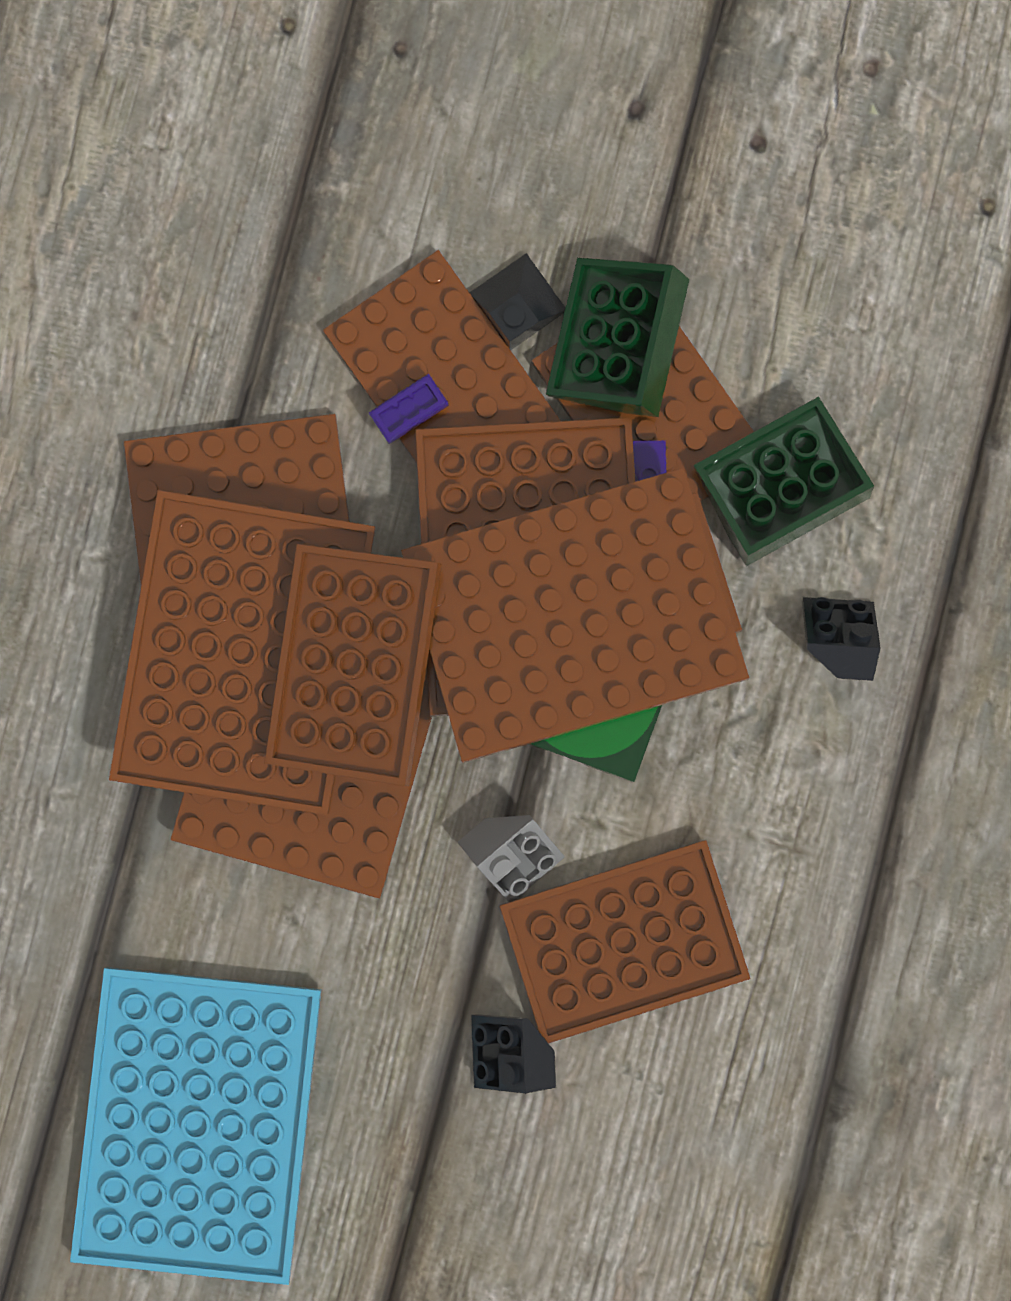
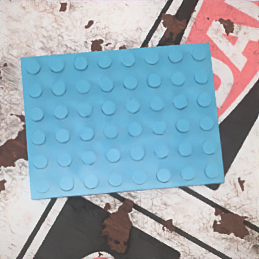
M112 967L104 968L70 1262L289 1285L322 989Z

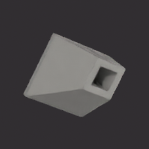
M530 815L485 818L458 841L459 845L478 869L508 902L518 898L565 857Z

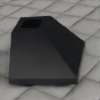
M803 597L802 608L807 650L836 678L873 681L881 649L874 602Z
M471 1015L474 1088L523 1094L556 1088L555 1051L528 1018Z

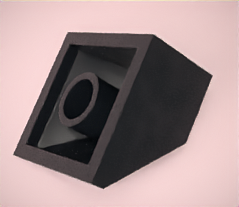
M527 253L470 292L473 299L510 350L564 314L566 308Z

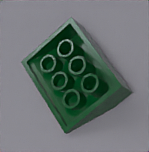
M577 257L546 395L626 414L659 417L690 279L674 265Z
M819 396L694 465V469L729 539L746 566L868 500L874 489V484Z

